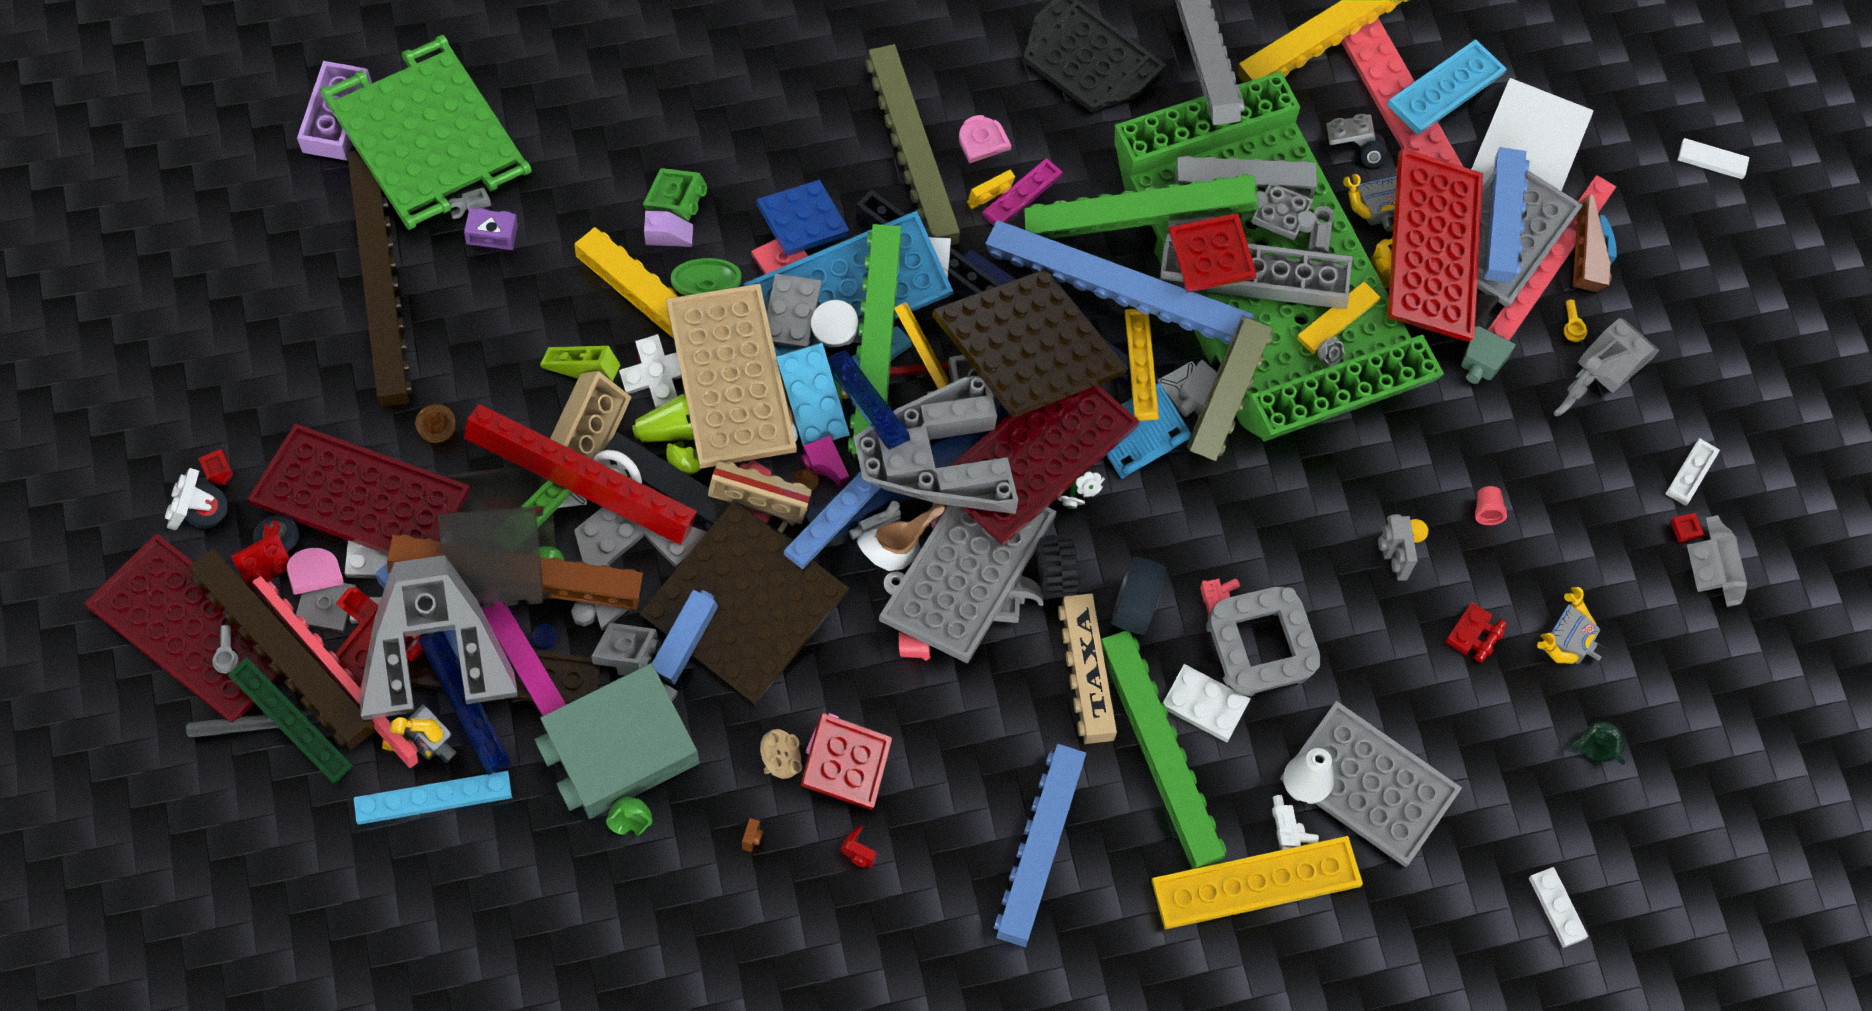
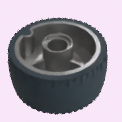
M1133 556L1114 606L1111 618L1112 625L1137 634L1144 635L1161 595L1167 570L1165 566L1148 559Z

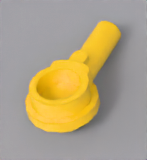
M1568 300L1566 301L1569 321L1565 325L1563 333L1568 340L1580 342L1587 335L1586 325L1577 316L1575 301Z

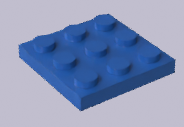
M820 180L757 199V207L785 256L849 236L847 225Z

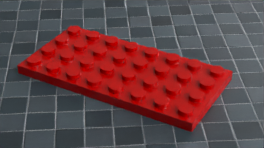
M1404 148L1398 152L1387 318L1468 342L1474 339L1483 173Z

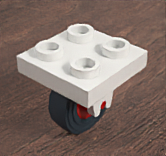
M189 468L185 475H180L178 483L176 482L171 494L174 498L165 514V519H168L166 528L176 531L184 518L197 528L207 529L215 527L223 520L227 513L225 495L212 485L201 484L195 486L199 471Z

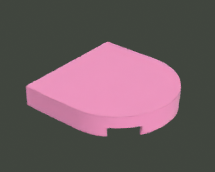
M976 115L965 120L960 128L959 143L969 163L1011 150V143L997 120L986 118L984 115Z
M307 548L295 553L288 561L287 573L294 595L343 585V577L337 559L331 552L325 549Z

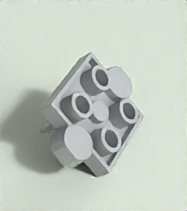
M1271 182L1265 193L1258 191L1259 210H1252L1255 214L1251 223L1294 241L1299 231L1307 233L1313 230L1316 224V216L1309 211L1313 199Z

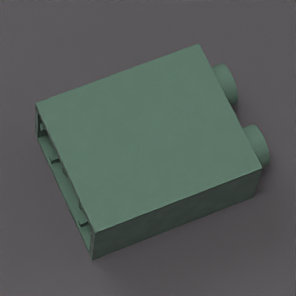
M652 663L541 717L540 719L546 733L534 739L546 765L550 766L560 761L568 778L556 784L569 811L582 805L589 819L610 809L613 803L621 797H634L700 764L697 749Z

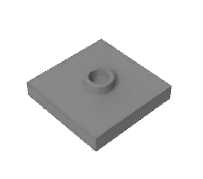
M343 583V585L302 593L296 616H302L309 628L344 633L349 614L335 603L348 588H354L356 585Z

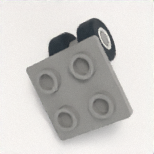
M1358 114L1353 118H1337L1327 123L1330 145L1350 141L1356 142L1360 148L1362 164L1370 169L1379 168L1386 162L1387 150L1385 140L1380 134L1374 133L1371 115Z

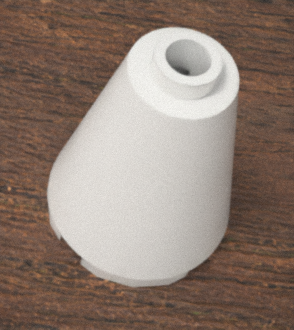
M1314 748L1293 758L1284 771L1283 783L1287 792L1294 799L1307 802L1308 804L1324 800L1330 794L1334 785L1331 755L1325 749Z

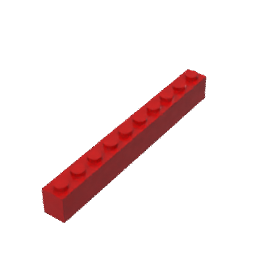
M481 404L476 407L467 419L464 439L679 545H682L692 530L697 511Z

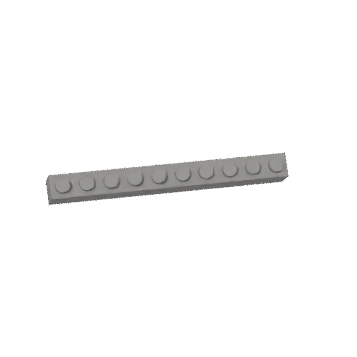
M1175 0L1213 125L1241 121L1244 102L1243 98H1240L1239 85L1236 84L1235 73L1231 71L1230 58L1227 59L1226 46H1223L1222 33H1219L1218 21H1215L1214 9H1211V0Z

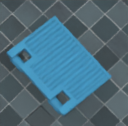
M1160 382L1156 384L1159 419L1140 421L1139 426L1107 454L1108 459L1121 479L1159 458L1191 437V432ZM1132 398L1123 403L1122 406L1134 416ZM1178 428L1180 433L1171 438L1168 432ZM1130 456L1132 462L1123 466L1121 460Z

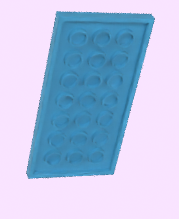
M917 211L884 224L901 226L902 229L896 307L906 302L913 312L953 295V289ZM872 230L748 281L744 285L760 284L767 313L775 274L821 280L822 288L818 306L830 300L844 301L855 309L859 323H864V314H861V301L866 300L867 291H863V279L868 277L869 269H865L866 254L870 255L871 246H867V235ZM895 311V319H896V318H898L899 316H898V314H897L896 311ZM813 331L810 346L819 343L816 337L814 336ZM774 345L776 356L801 349Z

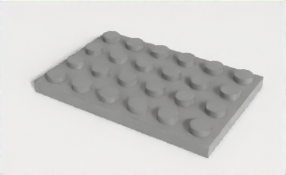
M1530 171L1524 177V180H1528L1526 194H1523V200H1526V208L1524 214H1521V220L1524 221V230L1519 238V241H1523L1522 252L1518 255L1521 269L1519 275H1515L1512 283L1484 279L1493 173L1482 187L1477 288L1507 308L1515 300L1583 206Z
M1338 701L1335 702L1297 754L1299 756L1314 748H1322L1331 755L1334 785L1330 794L1324 800L1315 804L1406 868L1462 789L1458 784Z

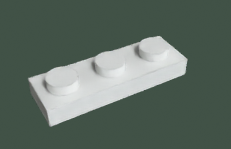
M1552 867L1531 875L1529 880L1562 947L1565 948L1587 939L1588 935L1555 868Z

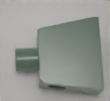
M1475 325L1474 339L1467 343L1461 364L1464 369L1469 371L1466 379L1474 384H1478L1482 377L1492 380L1508 360L1516 344Z

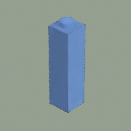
M695 590L692 591L652 662L658 676L674 685L718 608L714 600L715 597L704 590L700 593Z

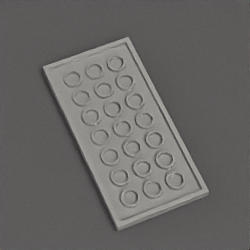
M949 505L881 612L879 621L968 663L1035 552L1039 538L1044 537L1056 517V511L1047 507L1009 542L1002 546L959 506Z

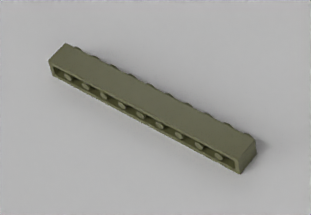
M893 44L869 50V58L866 60V68L868 73L872 72L873 89L879 93L878 102L880 109H884L886 113L884 115L886 127L891 128L893 147L897 146L899 151L897 152L899 165L904 166L905 182L911 186L910 196L912 203L917 204V213L926 230L937 238H951L950 246L959 244L960 231L896 46Z

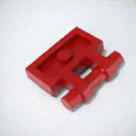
M1471 602L1447 638L1446 643L1467 655L1471 648L1477 651L1474 656L1475 660L1482 663L1493 652V646L1496 641L1501 640L1507 623L1501 619L1498 620L1496 625L1488 623L1493 615ZM1481 632L1488 635L1484 642L1477 639Z

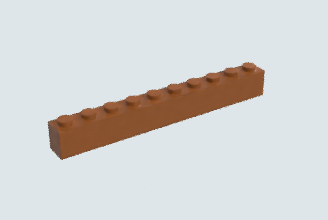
M409 535L392 536L387 559V573L391 572L394 562L445 555L466 585L637 610L643 573L633 569L622 570L607 565H589L582 561L569 562L555 557L543 558L534 554L523 555L509 550H491L483 546H464L457 542H438L431 538L418 539Z

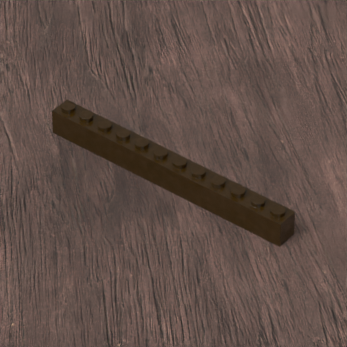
M350 151L347 154L377 398L380 407L409 403L408 394H413L411 380H406V373H410L408 358L404 359L403 352H407L406 339L401 338L400 333L405 331L403 317H398V311L402 310L400 296L396 297L395 290H399L398 277L393 276V270H397L395 256L390 254V250H394L392 236H388L387 231L392 229L390 216L385 215V210H389L387 196H383L380 185L358 151Z

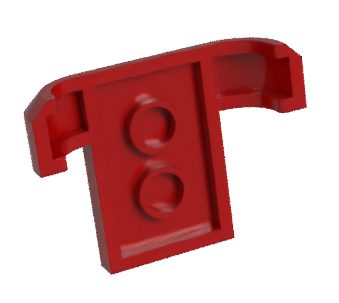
M357 587L348 588L335 604L360 624L335 655L340 661L338 664L343 670L345 668L350 670L355 678L354 682L360 687L362 685L374 619L379 605ZM420 635L404 637L407 659L412 663L425 648L424 638Z

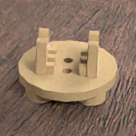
M776 729L769 731L763 736L760 752L762 760L766 765L764 774L772 773L774 776L786 779L793 777L802 770L799 740L794 734L789 735L783 730Z

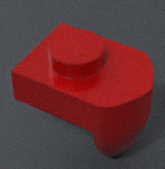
M223 449L198 458L210 484L225 486L232 479L233 472Z
M859 826L846 837L840 850L846 856L852 858L851 861L860 867H865L866 865L872 868L876 861L877 852L857 842L863 826Z

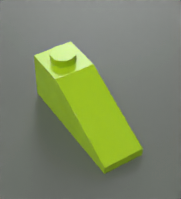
M609 346L548 347L540 366L544 369L577 379L581 373L599 371L613 382L620 363Z

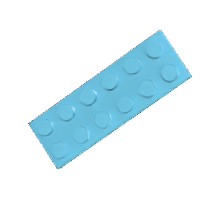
M1475 39L1388 101L1387 106L1411 130L1419 135L1504 75L1507 69Z

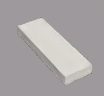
M1684 138L1681 143L1678 161L1743 179L1746 175L1749 157Z
M1699 438L1665 494L1687 506L1720 450Z

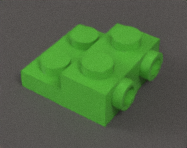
M660 168L643 206L648 211L671 212L689 221L691 215L697 213L698 201L701 196L706 195L707 185L700 173Z

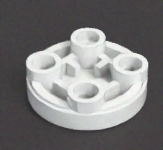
M830 300L816 308L811 318V328L819 343L829 347H840L849 345L854 341V337L859 329V319L855 309L850 304L841 300Z

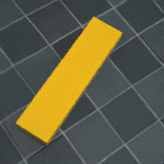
M1362 282L1349 293L1347 309L1330 308L1298 334L1297 340L1314 355L1318 351L1319 345L1325 339L1336 337L1380 300V296L1365 282Z
M904 302L895 307L896 313L937 388L940 389L951 384L908 304Z

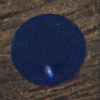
M548 624L539 625L532 633L534 644L542 649L552 647L558 638L556 629Z

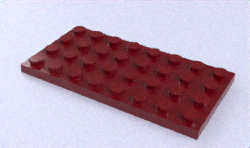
M1099 385L1015 418H1012L1009 414L995 427V430L987 433L950 466L1008 457L1018 496L1016 514L967 507L960 508L1004 546L1070 488L1079 477L1088 472L1139 426L1140 421Z
M295 423L247 500L249 505L279 516L291 518L293 521L388 555L393 535H409L418 539L431 538L442 542L470 494L471 488L470 485Z
M156 533L84 604L91 612L223 718L233 723L236 719H240L255 703L228 676L229 673H220L213 667V657L220 647L221 626L229 625L231 627V648L238 656V665L247 657L273 684L282 675H275L268 666L270 661L265 656L260 658L253 650L252 646L254 644L251 640L245 641L236 630L239 627L234 622L230 624L221 614L222 608L219 605L214 607L205 596L207 592L203 587L198 589L190 580L192 573L189 566L194 562Z

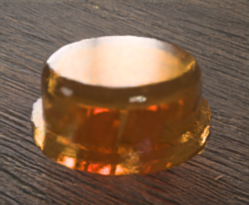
M434 404L425 407L419 412L415 425L418 434L425 441L432 444H440L451 438L455 430L456 420L454 413L449 408Z

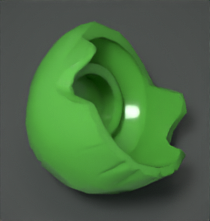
M624 796L613 803L606 823L617 834L624 835L628 831L633 830L637 836L652 824V814L647 805L640 799Z

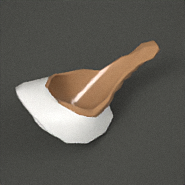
M934 504L927 512L920 514L910 522L898 521L857 537V543L865 556L875 565L888 571L904 569L915 560L921 549L918 541L919 536L937 516L943 514L946 507L943 504Z

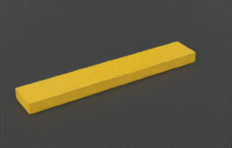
M1137 309L1125 310L1134 417L1139 421L1158 420L1159 414L1149 315L1143 314Z

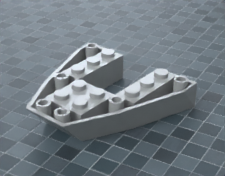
M979 375L961 378L894 410L854 436L862 478L880 488L938 504L1016 514L1018 496L1008 457L935 468L929 440L995 430L997 413L992 393Z
M445 555L394 562L375 615L360 690V711L363 720L415 712L404 638L407 636L456 630L466 704L518 696L514 670L479 602Z

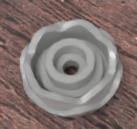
M1335 337L1325 339L1318 347V358L1327 367L1339 364L1345 355L1344 344Z

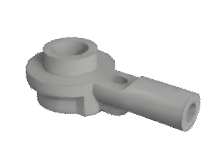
M223 625L221 626L220 647L217 649L212 663L216 671L229 673L238 666L239 660L237 654L231 648V627Z

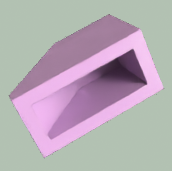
M645 211V245L692 247L693 224L671 212Z

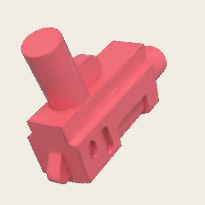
M1219 579L1202 581L1200 589L1208 612L1207 619L1211 610L1218 602L1229 598V592L1240 587L1237 579L1222 585Z

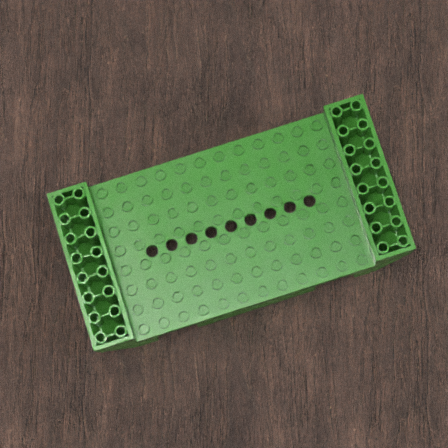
M1281 71L1239 84L1240 98L1242 97L1244 102V111L1241 112V121L1213 125L1205 97L1202 96L1115 125V147L1117 149L1125 191L1140 192L1149 187L1161 189L1175 184L1174 168L1178 157L1192 156L1194 158L1215 157L1218 159L1238 158L1242 160L1261 159L1266 161L1284 160L1290 162L1307 161L1316 163L1317 188L1313 198H1310L1313 199V203L1309 211L1314 213L1316 208L1326 206L1334 213L1328 254L1353 256L1349 293L1362 282H1365L1380 296V300L1335 337L1344 344L1345 355L1339 364L1327 367L1320 362L1318 351L1313 355L1297 340V336L1332 307L1301 303L1288 305L1285 301L1193 291L1194 293L1252 313L1255 320L1272 327V340L1263 349V361L1259 368H1255L1252 375L1254 377L1253 385L1250 390L1246 389L1243 397L1245 399L1244 406L1240 412L1236 413L1240 424L1248 431L1261 437L1263 442L1434 382L1444 375L1423 334L1411 338L1403 322L1387 318L1389 295L1296 124L1300 105ZM1238 212L1248 244L1263 241L1267 246L1308 251L1310 232L1299 231L1294 241L1258 225L1256 229H1250L1246 226V223L1252 222L1255 212ZM1231 214L1217 215L1216 217H1221V216H1226V215H1231ZM1318 219L1320 222L1326 223L1324 220ZM1168 223L1151 225L1157 236L1154 252L1161 266L1164 243H1166L1168 234ZM1265 253V254H1264V255H1267V256H1276V255L1273 254V253ZM1288 256L1290 259H1299L1297 256ZM1311 259L1314 262L1323 261L1321 259ZM1339 261V262H1335V264H1338V265H1345V264H1346L1345 262H1340V261ZM1302 317L1307 323L1300 325L1295 321V318ZM1194 330L1211 366L1222 363L1229 345L1225 344L1221 339L1215 337L1210 339L1203 336L1201 332Z

